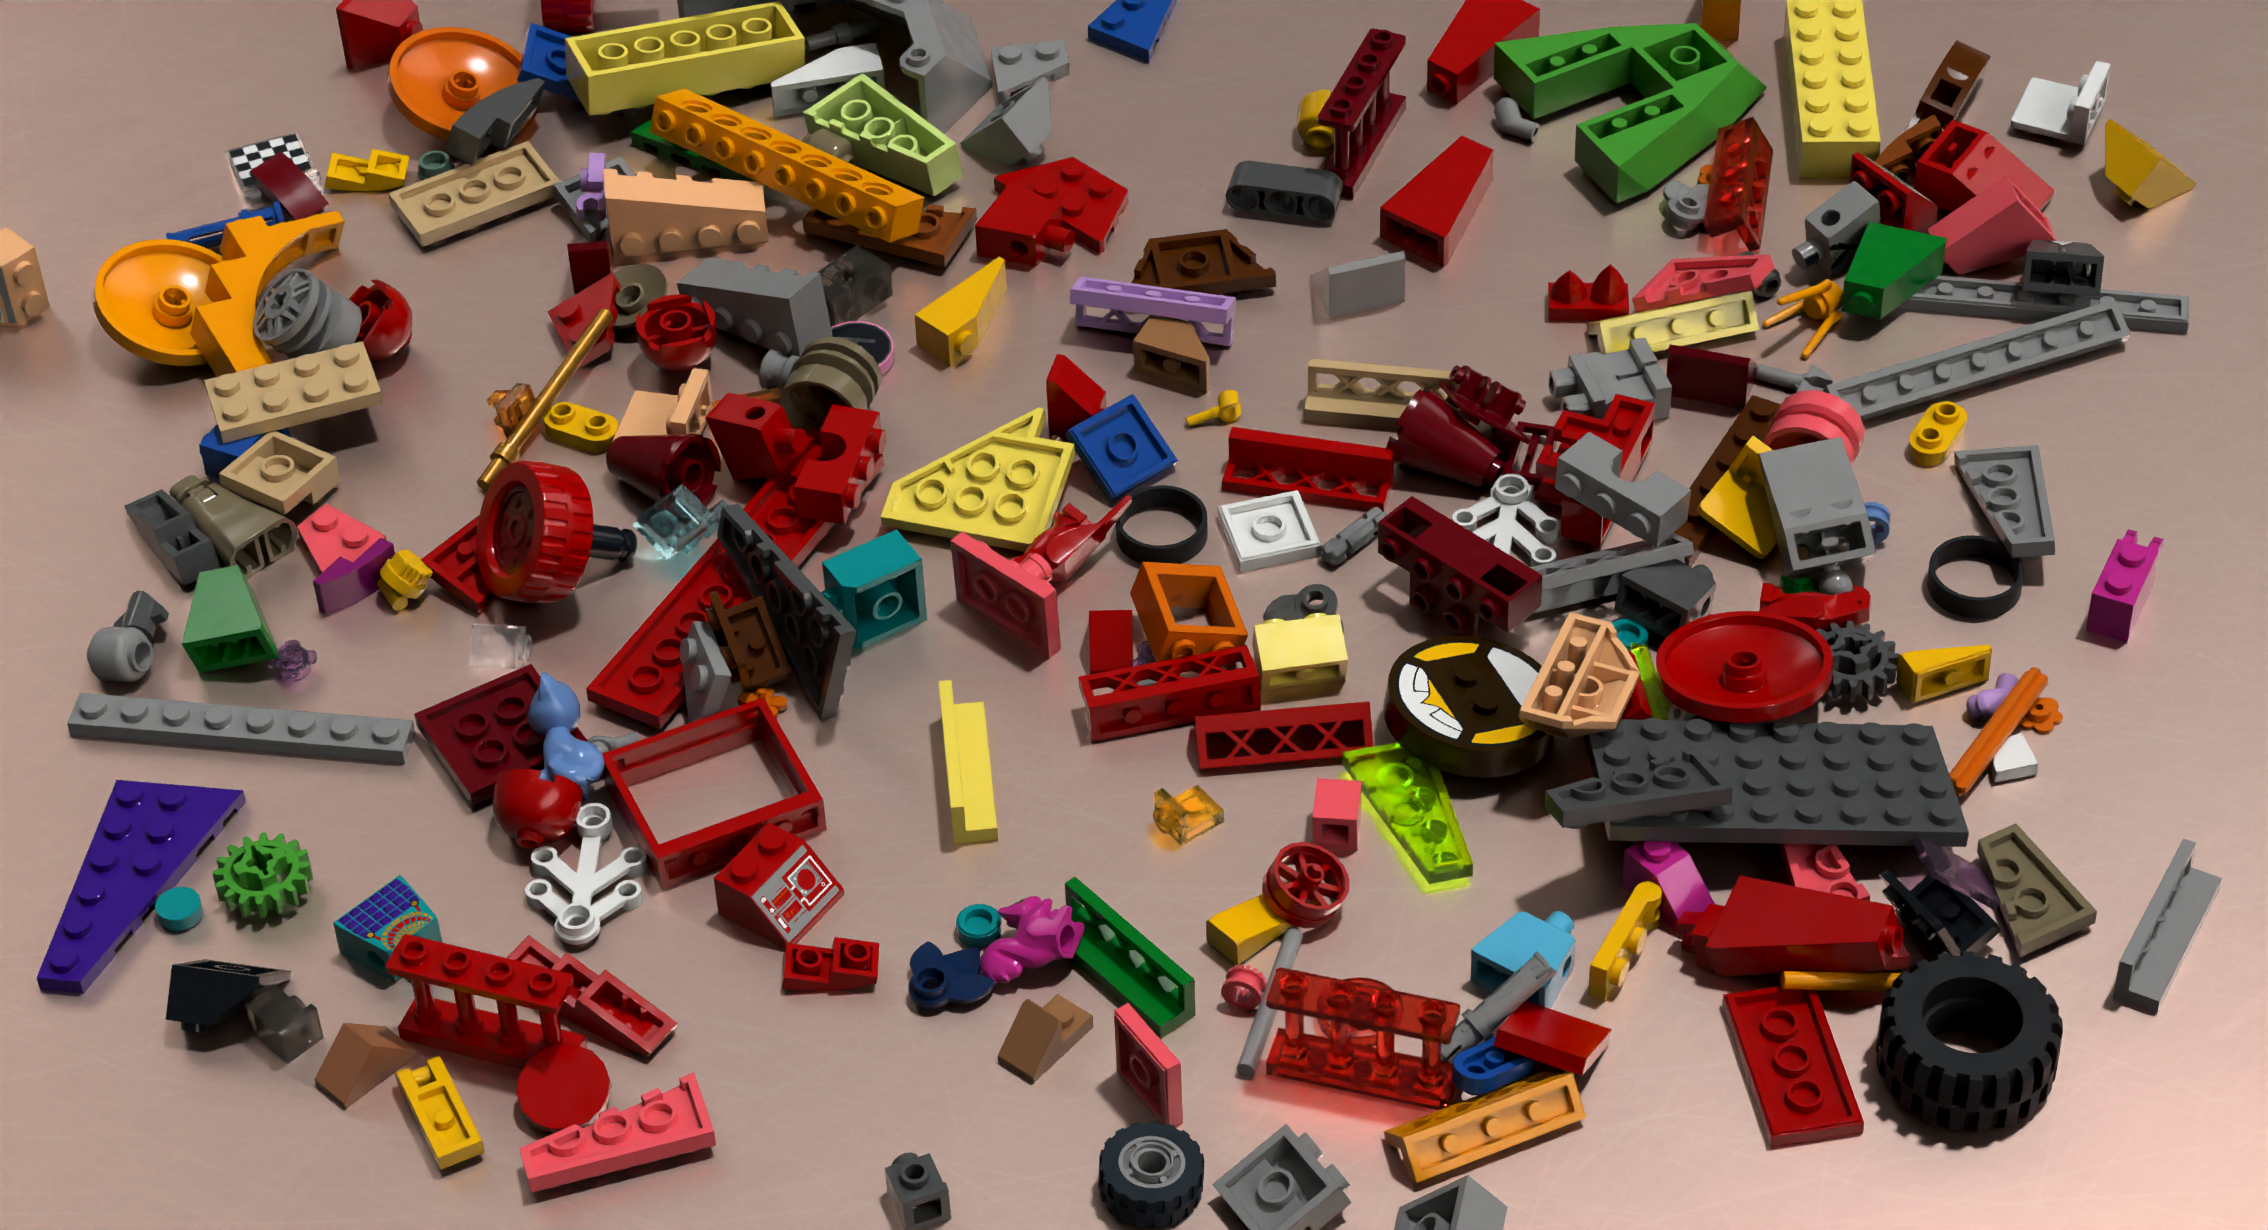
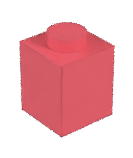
M1317 778L1312 817L1313 844L1325 849L1357 850L1361 820L1362 781Z

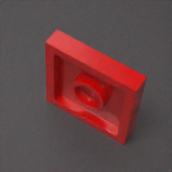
M1525 1001L1498 1028L1494 1046L1583 1076L1608 1047L1612 1029Z

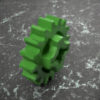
M266 832L261 833L259 841L252 842L247 836L243 837L244 846L240 848L229 845L227 847L229 857H218L216 860L218 869L213 870L212 873L219 901H225L227 910L230 912L240 907L241 915L245 918L252 911H258L260 919L265 918L267 910L274 909L279 915L283 914V905L289 903L290 905L297 906L299 904L297 893L308 894L310 891L308 881L313 880L307 850H301L299 841L296 839L286 844L284 834L281 833L274 840H268Z

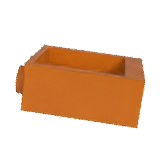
M1142 562L1130 595L1156 662L1245 645L1248 633L1221 566ZM1170 607L1206 608L1213 626L1178 625L1175 623ZM1237 663L1227 664L1223 666L1235 667Z

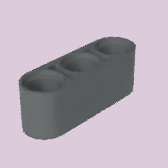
M1242 161L1235 166L1225 197L1227 203L1232 208L1241 212L1325 222L1335 215L1343 190V182L1338 175L1327 170L1257 161Z

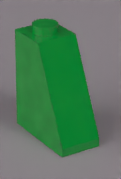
M1869 222L1844 280L1841 311L1881 320L1942 274L1947 238Z
M238 565L199 572L182 640V646L199 673L278 658L279 651L257 597Z

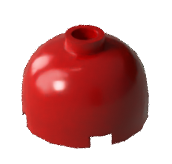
M375 279L371 280L375 285L369 289L362 285L349 298L360 308L362 315L360 332L354 343L363 341L370 362L382 361L392 357L404 349L412 337V310L407 300L395 288Z
M685 294L667 295L648 303L647 312L642 316L639 313L636 317L637 340L645 357L653 365L668 371H686L706 361L716 344L715 312L709 303L702 300L703 305L692 302L691 296Z
M534 769L504 771L499 774V779L496 780L493 792V813L496 823L507 835L516 839V844L524 848L537 849L542 847V844L556 842L568 835L576 825V818L581 808L583 790L577 783L555 774L554 782L540 779L541 771Z

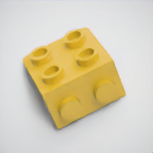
M1752 436L1729 469L1699 504L1697 512L1756 558L1764 559L1777 544V538L1758 454L1773 450L1755 436Z

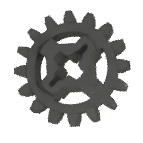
M1847 621L1846 628H1840L1835 622L1830 623L1829 632L1819 628L1816 630L1828 642L1833 655V677L1828 688L1832 690L1831 698L1836 699L1842 693L1847 694L1849 702H1854L1857 694H1862L1864 698L1871 700L1873 690L1884 694L1887 691V683L1894 684L1899 653H1895L1896 643L1894 641L1884 642L1885 632L1883 630L1873 634L1870 632V624L1866 623L1861 629L1855 628L1853 621Z

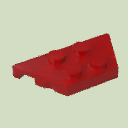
M1074 157L1001 174L994 178V189L1000 194L1012 182L1058 203L1061 207L1062 227L1074 231L1076 240L1099 254L1105 251L1109 232H1114L1118 224V216L1124 212L1129 202L1128 189Z

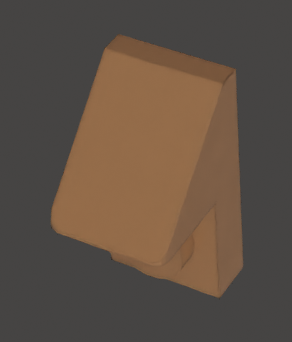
M1059 994L1055 995L1043 1008L1033 1001L1026 999L1022 1003L1000 1049L998 1062L1034 1084L1093 1028V1015Z

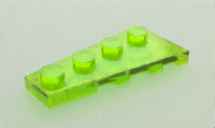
M1398 742L1342 752V765L1354 781H1362L1363 794L1429 884L1473 876V862L1438 768L1420 761L1407 752Z

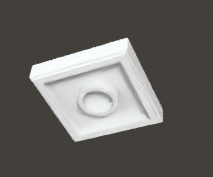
M1298 490L1218 506V518L1240 572L1321 556V543Z

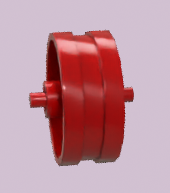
M1308 842L1291 843L1279 851L1262 879V893L1267 905L1279 918L1294 926L1317 928L1330 922L1349 893V877L1344 865L1333 853L1325 848ZM1287 865H1295L1296 871ZM1280 876L1289 882L1282 883ZM1322 896L1333 898V903L1328 905Z

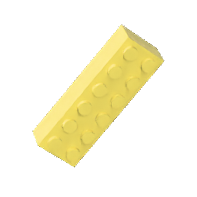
M1786 0L1783 36L1799 178H1850L1852 155L1859 152L1875 162L1879 157L1881 145L1862 0Z
M775 1L565 38L566 77L589 116L607 115L618 110L645 108L648 105L654 104L656 96L684 88L698 95L712 96L723 91L751 89L756 85L771 83L805 65V38L782 3Z

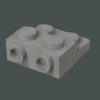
M1287 1124L1212 1184L1249 1230H1304L1307 1226L1311 1230H1319L1352 1203L1344 1193L1350 1187V1184L1333 1164L1325 1169L1317 1160L1323 1153L1310 1136L1305 1132L1298 1138Z

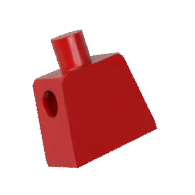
M1012 182L1006 186L975 224L978 256L992 259L1000 256L1005 261L1031 266L1038 265L1050 249L1068 253L1075 240L1074 231L1062 227L1061 207L1058 203Z
M727 393L705 417L733 480L778 476L784 472L800 453L806 450L808 445V436L805 430L792 428L784 408L778 403Z

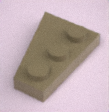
M2016 823L1979 839L1978 856L2019 957L2095 924L2096 909Z

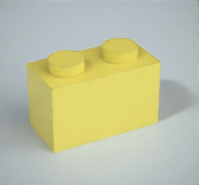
M1314 613L1306 616L1304 619L1289 621L1275 618L1267 620L1262 624L1254 625L1252 646L1261 690L1346 679L1348 656L1339 614L1326 615L1324 613Z

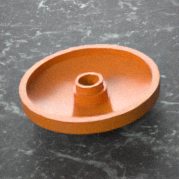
M437 27L423 30L404 40L393 53L387 74L388 92L398 111L409 122L429 135L449 141L452 125L468 109L489 95L520 83V81H517L522 55L506 42L478 30L462 27ZM535 112L517 134L522 132L529 125Z

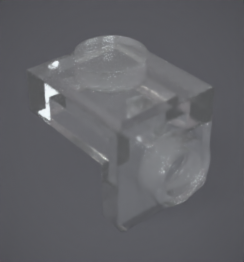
M472 624L470 667L508 669L524 667V660L528 661L530 659L532 648L531 636L526 635V626Z

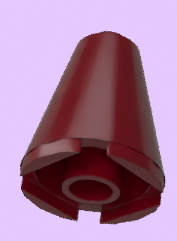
M1424 387L1423 391H1417L1396 423L1400 426L1397 433L1398 440L1390 436L1386 448L1394 450L1395 464L1483 488L1487 482L1493 485L1499 478L1505 465L1504 462L1500 461L1502 452L1468 421L1459 416L1440 396L1427 387Z
M692 433L620 436L611 443L606 452V464L611 474L672 513L695 515L704 509L715 495L718 485L712 483L715 471L721 472V460L717 447L707 437Z

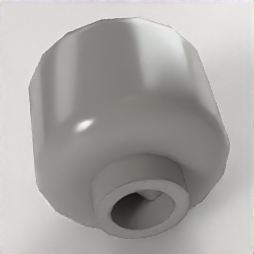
M134 627L102 628L94 634L87 649V660L92 672L98 679L106 682H133L139 680L150 668L154 656L152 645L141 630Z

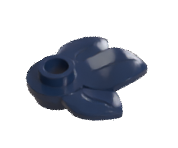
M926 942L913 953L910 959L913 977L908 985L909 996L915 1004L921 1007L936 1008L947 1002L962 1004L975 1002L991 992L995 986V981L988 976L979 974L981 958L979 948L977 947L943 955L937 946L931 942Z

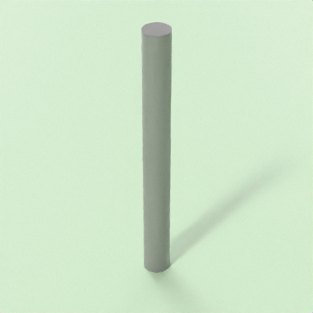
M1289 928L1285 931L1266 989L1264 990L1262 1000L1237 1065V1071L1243 1076H1253L1303 938L1302 932L1298 929Z

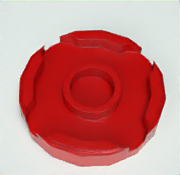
M557 1044L539 1051L526 1062L518 1077L517 1097L524 1117L536 1129L543 1132L547 1130L556 1133L574 1124L581 1128L593 1124L599 1118L598 1114L607 1109L612 1084L604 1062L593 1051L576 1044Z

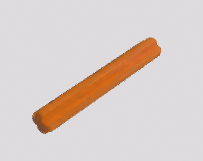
M2033 667L2029 671L2024 672L1949 773L1958 797L1971 789L2048 685V677L2042 674L2040 669Z

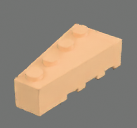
M603 168L605 200L614 258L769 242L763 184L759 182L712 178L710 182H698L692 180L691 176L676 175L674 180L653 178L650 172L636 171V176L618 175L615 169Z

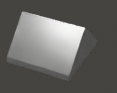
M1404 251L1327 267L1310 275L1312 284L1329 318L1405 302Z

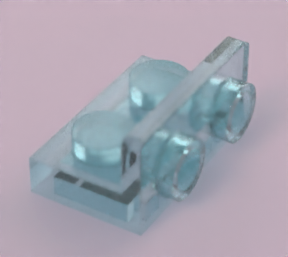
M681 483L643 512L632 526L668 560L680 550L684 554L689 553L703 537L708 539L718 530L722 507L729 505L722 499L708 510L698 497Z

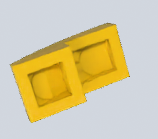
M372 148L368 160L332 152L324 188L344 191H380L404 186L410 156Z

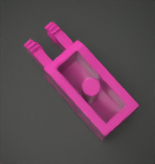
M2130 529L2127 530L2123 540L2117 539L2091 594L2086 625L2087 631L2128 642L2151 593L2164 539L2153 537L2148 547L2137 544L2138 532Z

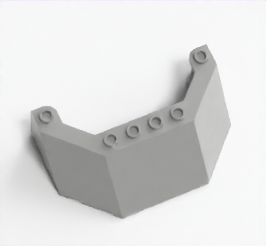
M677 0L679 18L780 1L787 12L794 11V5L815 2L816 7L842 3L907 27L913 45L900 57V69L905 75L918 80L920 103L913 111L943 134L992 88V79L971 18L940 0Z

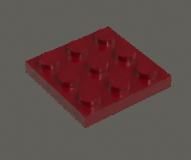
M532 664L414 714L416 726L472 806L493 797L496 780L499 779V774L513 769H534L540 771L544 769L543 743L546 735L532 730L527 718L530 703L540 687L541 678ZM578 727L570 732L576 739L587 741Z

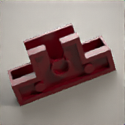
M1411 496L1378 522V553L1389 562L1395 563L1410 572L1409 603L1420 612L1428 614L1447 626L1452 632L1462 636L1478 637V621L1480 616L1484 621L1492 623L1508 633L1541 606L1542 574L1417 498Z

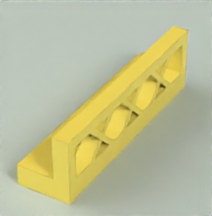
M1740 291L1586 323L1588 335H1598L1602 354L1629 349L1630 340L1644 337L1652 351L1657 352L1669 349V344L1685 346L1759 330L1752 291Z
M952 680L939 681L954 844L998 840L984 701L954 704Z

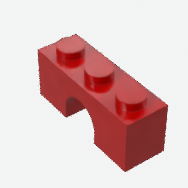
M832 404L820 430L823 461L806 459L794 485L797 517L845 525L851 510L857 509L860 504L861 488L864 482L871 480L876 455L882 454L884 451L886 431L881 429L880 412Z

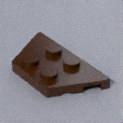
M1227 229L1149 239L1143 250V258L1138 261L1134 269L1132 283L1220 295L1230 292L1276 287V273L1271 267L1267 269L1262 268L1256 262V254L1247 246L1239 244L1237 238Z

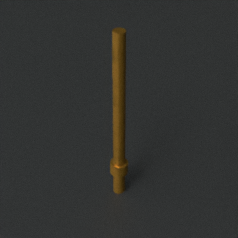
M603 308L598 311L506 441L499 442L490 455L491 462L477 480L480 488L487 491L496 475L504 467L517 461L520 456L518 451L612 321L613 315L610 311Z

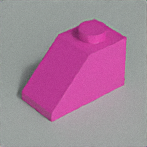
M1638 841L1625 850L1623 887L1632 894L1635 887L1641 882L1650 881L1658 884L1662 890L1661 904L1658 907L1660 919L1684 938L1687 932L1677 930L1676 926L1683 911L1704 912L1709 903L1715 904L1690 854L1675 842Z

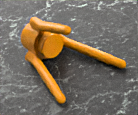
M1825 279L1815 286L1778 298L1777 304L1779 306L1801 301L1765 319L1762 324L1764 327H1769L1802 310L1812 319H1825L1801 352V357L1806 359L1831 326L1842 319L1839 309L1842 308L1843 291L1835 282Z

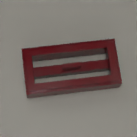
M1518 421L1517 427L1524 435L1532 433L1521 471H1515L1523 442L1514 438L1501 476L1506 474L1520 475L1527 480L1529 485H1534L1533 491L1536 492L1543 480V476L1531 473L1542 435L1547 436L1545 444L1552 445L1554 452L1557 441L1553 440L1554 427Z

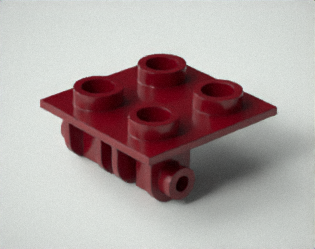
M1456 365L1449 375V380L1452 381L1450 386L1439 381L1438 385L1448 395L1446 402L1458 409L1457 414L1475 425H1478L1482 420L1492 427L1491 432L1507 442L1512 443L1514 438H1517L1529 444L1530 440L1511 421L1513 415H1520L1526 405V401L1521 399L1520 393L1504 385L1501 386V383L1497 381L1491 383L1490 377L1483 376L1467 365L1462 367Z

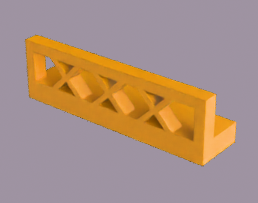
M1551 1067L1506 1084L1491 1092L1477 1095L1383 1132L1387 1145L1401 1149L1410 1181L1418 1183L1586 1118L1573 1073Z

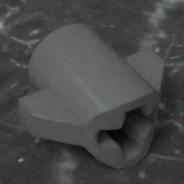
M136 591L131 595L126 612L114 622L113 627H134L139 629L152 644L157 625L167 621L169 613L148 593Z

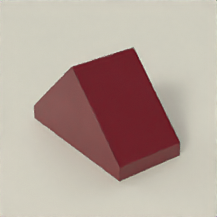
M607 241L567 244L574 294L579 293L613 272V248Z

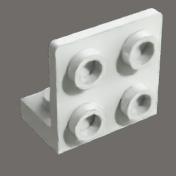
M2096 61L2090 74H2083L2079 88L2036 77L2031 78L2011 118L2010 126L2028 133H2037L2061 139L2065 142L2085 145L2106 101L2111 64Z

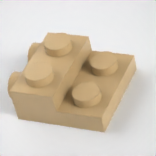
M277 431L268 432L219 473L221 486L283 514L288 513L302 500L314 505L339 483L335 456Z

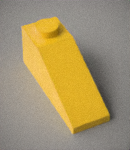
M999 256L914 314L917 345L950 366L977 348L1007 291L1005 259Z

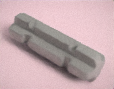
M1378 507L1371 508L1362 517H1359L1335 536L1336 538H1331L1321 546V558L1323 561H1327L1331 566L1340 564L1347 556H1350L1373 539V534L1378 535V522L1387 513L1382 512Z

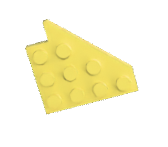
M1038 407L893 482L880 516L882 526L951 539L964 532L975 540L983 541L989 546L1026 552L1034 539L1051 527L1053 516L1057 510L1076 454L1074 444L1039 438L1046 415L1044 408Z

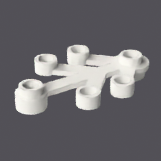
M1506 474L1499 477L1491 488V497L1467 509H1459L1452 515L1454 522L1487 542L1495 539L1494 546L1509 555L1512 541H1514L1531 557V567L1556 561L1555 550L1543 544L1550 545L1559 541L1561 524L1556 518L1547 516L1531 501L1532 489L1528 485L1527 480L1520 475ZM1500 511L1498 519L1477 529V521ZM1517 512L1535 526V537L1516 521Z
M589 803L582 806L576 818L577 832L583 838L577 873L558 858V853L553 847H538L531 854L533 871L540 876L553 877L573 895L572 903L567 904L553 893L550 882L544 879H536L529 882L525 887L527 904L533 909H545L556 919L555 930L558 938L572 945L584 944L593 940L600 931V921L618 909L634 910L643 901L640 884L634 880H624L616 885L613 893L591 906L594 895L624 875L637 877L644 874L648 869L646 852L639 847H629L621 852L619 858L596 872L601 842L606 840L612 831L610 810L600 803ZM538 893H544L543 895H540V896H536V895H535V894H538Z

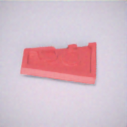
M1770 254L1671 259L1632 298V302L1638 313L1740 291L1749 292L1760 287L1762 281L1775 267Z

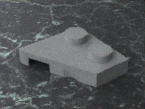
M1046 40L1040 43L1021 45L1008 44L1002 47L991 48V61L999 104L1008 99L1010 93L1025 86L1028 87L1042 77H1045L1050 82L1070 75L1065 40Z

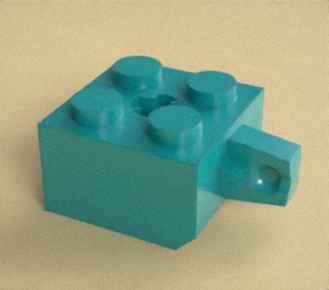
M897 529L822 562L825 590L821 593L856 630L853 648L864 649L927 620L922 558Z

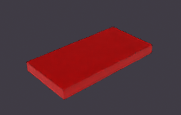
M1781 986L1723 994L1722 1006L1770 1147L1863 1134L1864 1121L1817 990H1784Z

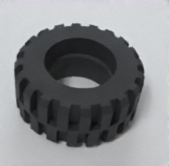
M1962 951L1960 956H1951L1949 952L1934 956L1932 962L1924 959L1910 966V972L1904 971L1892 982V988L1886 991L1882 1002L1876 1046L1878 1072L1884 1078V1085L1894 1097L1900 1095L1899 1103L1912 1114L1916 1110L1922 1113V1119L1936 1125L1939 1121L1949 1124L1948 1129L1962 1131L1963 1127H1975V1132L1989 1131L1991 1126L1999 1124L2000 1128L2009 1126L2017 1122L2018 1115L2025 1118L2036 1111L2038 1104L2045 1101L2052 1090L2063 1034L2062 1019L2058 1015L2059 1007L2055 999L2050 994H2046L2047 988L2035 976L2030 979L2027 977V971L2014 962L2011 966L2002 963V957L1988 954V958L1975 956V952ZM1952 1029L1974 1030L1991 1036L2004 1047L1987 1053H1968L1946 1046L1933 1035Z

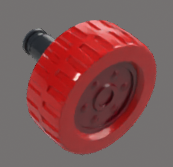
M517 461L504 467L496 475L487 490L478 520L476 538L477 559L486 586L498 597L524 603L554 604L566 598L577 586L589 557L606 560L618 559L621 562H628L636 553L637 537L631 529L620 530L617 527L594 524L593 507L588 488L581 476L575 471L549 463Z

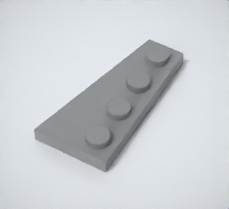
M2038 445L1954 451V462L1957 470L2012 558H2037L2045 555H2055V539Z

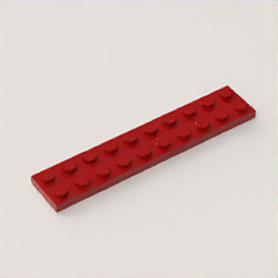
M813 429L807 435L808 445L806 450L800 453L783 473L778 476H771L743 508L797 567L800 566L835 524L797 517L794 485L806 459L823 461L820 431ZM883 454L876 455L871 480L864 482L861 488L862 492L884 467ZM718 538L586 688L588 701L659 729L662 728L685 701L686 694L682 662L680 660V645L682 640L687 638L693 621L709 622L705 612L706 607L712 606L709 593L718 592L724 609L752 599Z

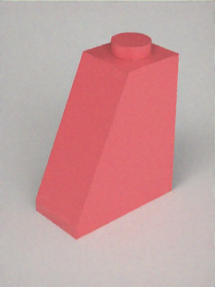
M2007 175L1928 228L1930 235L1947 238L1944 266L1948 264L1958 275L2026 256V249L2033 240L2057 241L2048 218Z

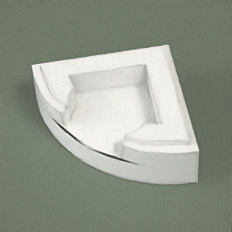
M2022 733L2010 736L1994 756L1992 776L1995 783L2037 774L2038 762Z

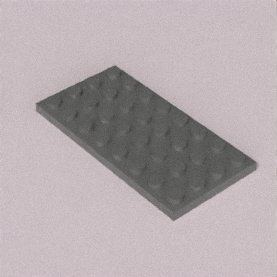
M1648 718L1645 720L1620 719L1615 729L1584 735L1593 777L1604 782L1612 780L1613 771L1629 767L1636 772L1649 769L1650 760L1665 756L1670 759V762L1682 759V751L1696 748L1733 787L1731 804L1714 806L1711 810L1697 811L1691 809L1672 812L1669 816L1665 817L1649 815L1630 818L1623 823L1604 822L1609 841L1966 847L1969 830L1933 726L1917 723L1880 725L1873 722L1864 724H1836L1828 721L1821 723H1793L1790 721L1732 723L1705 721L1702 719L1681 721Z

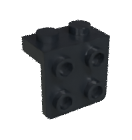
M1939 866L1911 891L1887 868L1879 874L1887 886L1882 893L1896 908V914L1912 931L1917 928L1925 937L1923 939L1936 955L1949 952L1951 956H1960L1962 951H1971L1976 954L2002 931L1998 924Z

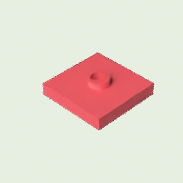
M1129 1003L1115 1009L1114 1027L1118 1074L1163 1125H1166V1123L1175 1127L1183 1123L1181 1062Z

